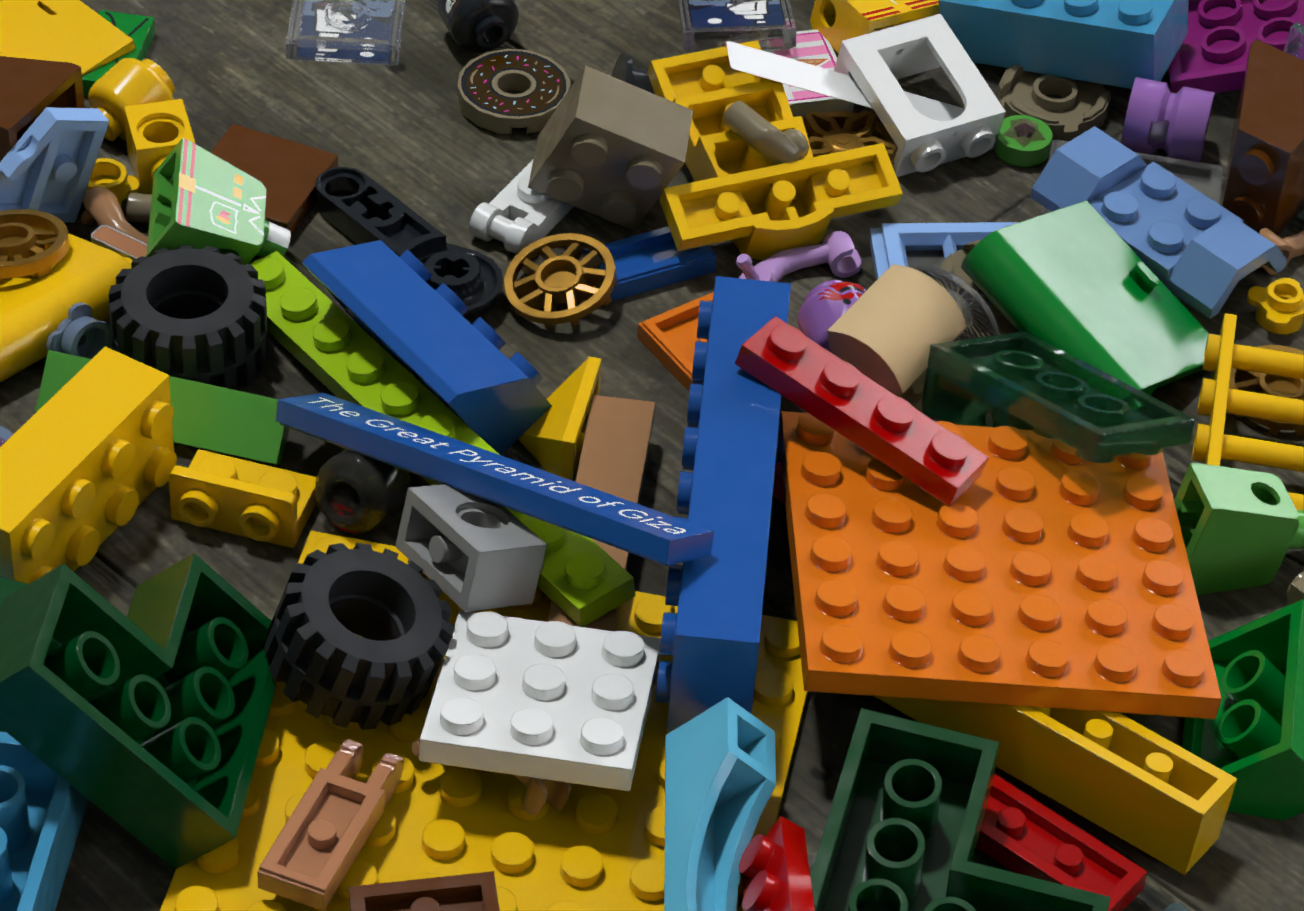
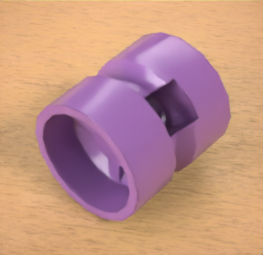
M1135 77L1124 122L1121 144L1135 153L1150 156L1156 150L1163 149L1169 160L1199 165L1215 92L1183 86L1177 93H1171L1165 82Z

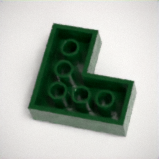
M195 553L136 586L127 617L63 563L4 598L0 609V728L172 868H179L235 839L237 836L277 683L269 671L272 660L265 658L264 648L268 638L266 633L271 620Z
M863 708L860 709L810 875L815 911H1108L1111 897L972 862L993 786L999 748L998 741Z

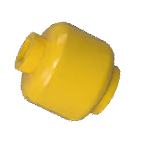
M135 58L120 60L93 84L88 93L91 108H98L109 120L104 138L114 141L119 137L126 141L124 106L174 100L175 86L168 74L152 60L143 59L140 61Z

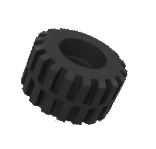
M179 245L180 249L168 250L167 248L153 251L154 255L149 258L140 256L131 262L132 269H122L116 276V285H112L109 291L110 327L113 339L112 350L164 372L169 376L237 390V386L248 387L256 380V372L263 371L266 364V354L268 353L266 288L263 280L258 279V271L251 264L242 265L241 257L233 253L220 254L219 248L206 246L204 249H193V245Z
M343 543L329 545L326 554L315 550L306 556L303 564L298 563L266 633L268 638L264 646L265 658L272 660L269 671L274 681L286 683L283 693L292 702L301 700L307 705L305 712L317 719L323 714L333 718L332 725L347 728L349 722L358 723L361 730L376 729L380 720L388 726L401 722L405 713L412 715L419 708L449 648L448 645L453 637L454 625L449 623L452 615L449 602L438 599L442 589L435 580H425L421 576L423 569L413 561L406 564L397 559L398 553L386 548L383 553L373 551L370 544L356 543L354 549H348Z

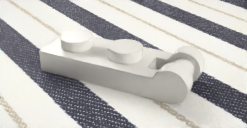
M532 160L489 204L482 202L477 206L469 223V233L486 242L491 241L493 238L504 242V247L507 251L518 254L529 244L544 238L574 206L528 188L533 164Z

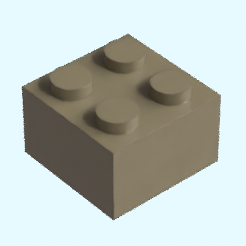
M585 65L538 135L528 188L635 231L661 196L663 189L669 185L685 163L693 110Z

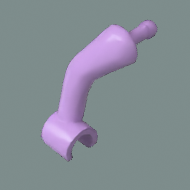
M842 231L830 233L821 244L778 251L755 266L752 265V260L747 254H740L736 260L737 266L743 272L739 278L779 282L784 276L797 270L825 263L829 264L835 276L846 278L858 273L862 265L861 258L857 250L854 249L851 237Z

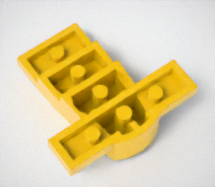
M758 40L739 43L761 50ZM727 46L652 60L650 62L647 74L655 95L693 110L685 163L695 182L664 188L659 199L678 251L732 240L742 254H747L752 259L765 260L781 250L820 243L832 218L897 205L901 199L903 192L884 143L813 157L802 116L793 117L783 84L732 69L730 67ZM742 101L784 133L788 129L800 131L806 137L809 144L807 156L801 160L773 165L724 125L723 116L726 110L734 102Z

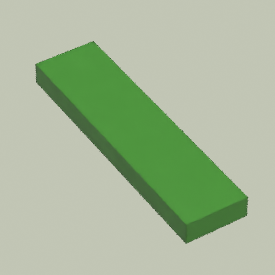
M48 350L35 412L47 403L91 359ZM169 376L171 405L174 409L172 421L174 442L282 465L290 428L282 426L280 422L276 421L278 399Z

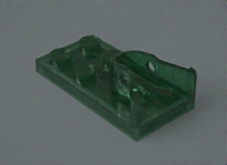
M1026 331L930 345L928 368L922 396V410L928 417L935 416L956 425L987 427L985 417L989 413L992 417V427L994 428L1011 426L1020 430H1033L1039 436L1058 439L1076 449L1078 457L1094 463H1110L1115 460V456L1131 453L1157 455L1162 452L1163 448L1191 443L1195 424L1194 418Z

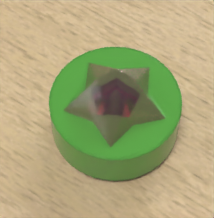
M1014 115L1003 119L999 133L996 134L993 148L996 155L1004 162L1018 167H1031L1043 163L1049 157L1053 134L1050 127L1040 119L1026 115Z

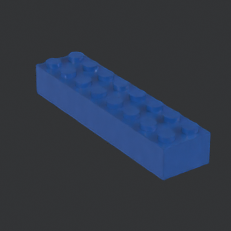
M716 276L713 301L700 300L697 338L708 339V342H695L692 370L693 384H690L687 412L688 427H685L682 454L683 470H691L693 472L680 471L676 511H678V514L688 515V518H676L713 530L714 536L711 554L703 558L685 561L683 565H669L665 605L678 606L677 613H663L659 654L673 655V661H659L655 701L669 703L667 731L669 732L727 697L752 714L781 394L734 363L741 345L776 316L788 324L791 283Z

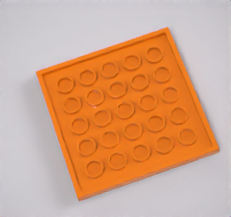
M781 411L778 440L804 691L1216 719L1222 698L1160 440L1144 439L1138 436L1086 435L1074 431L1020 430L1011 426L994 428L956 425L951 422L936 421L950 432L961 436L967 443L989 457L981 476L949 507L808 412Z

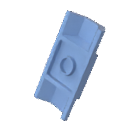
M1095 126L1056 149L1031 189L1030 198L1051 212L1087 200L1171 293L1210 319L1219 313L1239 280L1263 264L1276 273L1285 269L1287 258L1277 245L1243 224L1241 218L1154 161L1146 165L1138 154Z

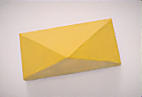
M589 356L547 398L552 406L518 439L549 473L572 481L576 479L593 395L600 396L602 358Z

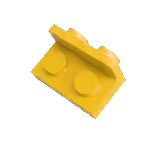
M198 449L188 468L176 465L169 475L171 519L252 538L257 541L294 548L320 497V478Z

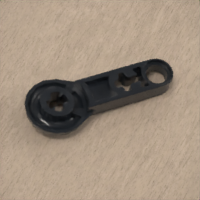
M334 167L325 170L317 177L315 181L317 211L324 219L356 244L381 240L397 256L409 250L433 275L426 282L436 290L444 283L469 308L463 315L467 321L480 317L496 303L504 282L502 270L492 258L475 250L446 243V235L356 168ZM337 192L355 193L345 197L331 196V194Z

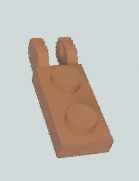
M349 739L344 740V743L340 746L339 751L337 750L326 770L320 768L260 864L257 872L258 888L324 911L384 812L385 806L391 800L393 792L396 791L402 777V771L404 770V759L390 753L384 754V757L377 764L368 781L363 783L354 780V778H356V774L362 766L364 745Z

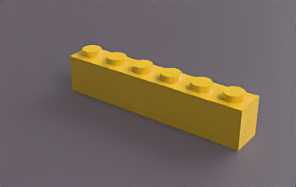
M874 696L920 723L998 741L999 748L996 767L1183 875L1219 839L1237 778L1121 713Z

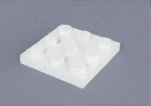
M459 610L453 629V637L449 643L421 733L419 761L630 791L660 661L661 638L637 635L629 631L614 632L572 626L559 621L544 622L502 616L494 612H465L464 610Z

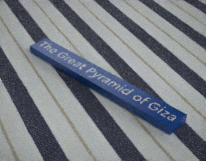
M326 393L278 399L276 421L280 422L282 426L435 482L447 484L457 490L662 565L668 566L703 558L711 554L714 531Z

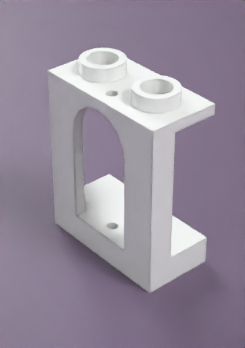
M941 14L842 41L834 71L853 76L897 145L898 149L893 162V169L897 177L916 171L927 172L940 164L964 157H978L993 149L996 134L999 133L1006 111ZM941 66L960 94L965 105L964 111L953 120L939 121L930 119L922 115L913 106L897 79Z

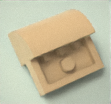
M892 264L827 330L829 348L832 354L852 364L858 371L894 395L905 399L921 412L956 375L950 343L967 326L956 301L936 280L919 270Z

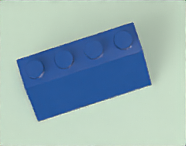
M378 240L312 253L302 262L366 333L499 455L507 451L552 406L536 387L544 379L541 374L520 353L516 352L510 359L499 350L506 344L505 341L481 317L471 325L463 317L469 308L447 285L442 283L434 290L426 282L433 275L409 250L397 256L384 242Z

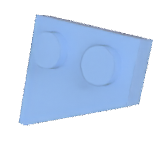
M46 107L0 162V211L11 209L38 210L52 214L64 223H75L109 124V120L98 108Z

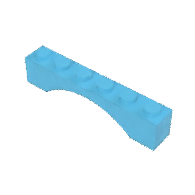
M728 697L666 735L664 911H736L738 886L741 878L739 863L744 850L752 839L759 818L776 787L775 731Z

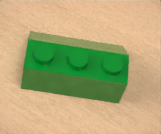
M1302 599L1208 640L1222 699L1216 719L1185 717L1182 748L1237 778L1227 810L1229 812L1280 821L1304 812V600Z

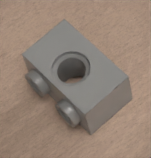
M447 484L408 488L395 545L410 561L421 567L423 573L430 580H435L442 591L465 612L533 604L539 575L544 566V554L547 546L544 541L504 506L457 490Z

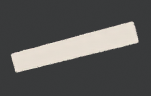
M727 41L726 43L730 67L734 70L872 108L853 76ZM905 92L913 106L922 115L930 119L939 121L953 120L964 111V108Z

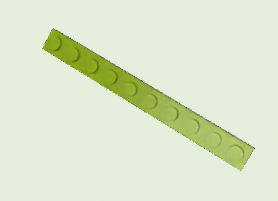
M278 251L251 263L258 271V279L263 280L266 288L268 332L337 398L498 454ZM422 477L429 485L441 484L433 480L427 479L425 477ZM505 507L547 544L544 554V566L539 575L537 587L580 627L588 625L636 596L634 577L591 538Z

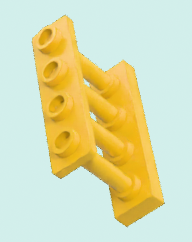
M1224 313L1220 335L1208 333L1202 370L1213 371V379L1203 378L1197 415L1208 416L1207 425L1197 424L1191 461L1220 466L1221 459L1304 472V447L1224 434L1226 413L1304 426V400L1229 388L1231 368L1304 380V355L1234 344L1237 315ZM1288 492L1296 510H1304V495Z

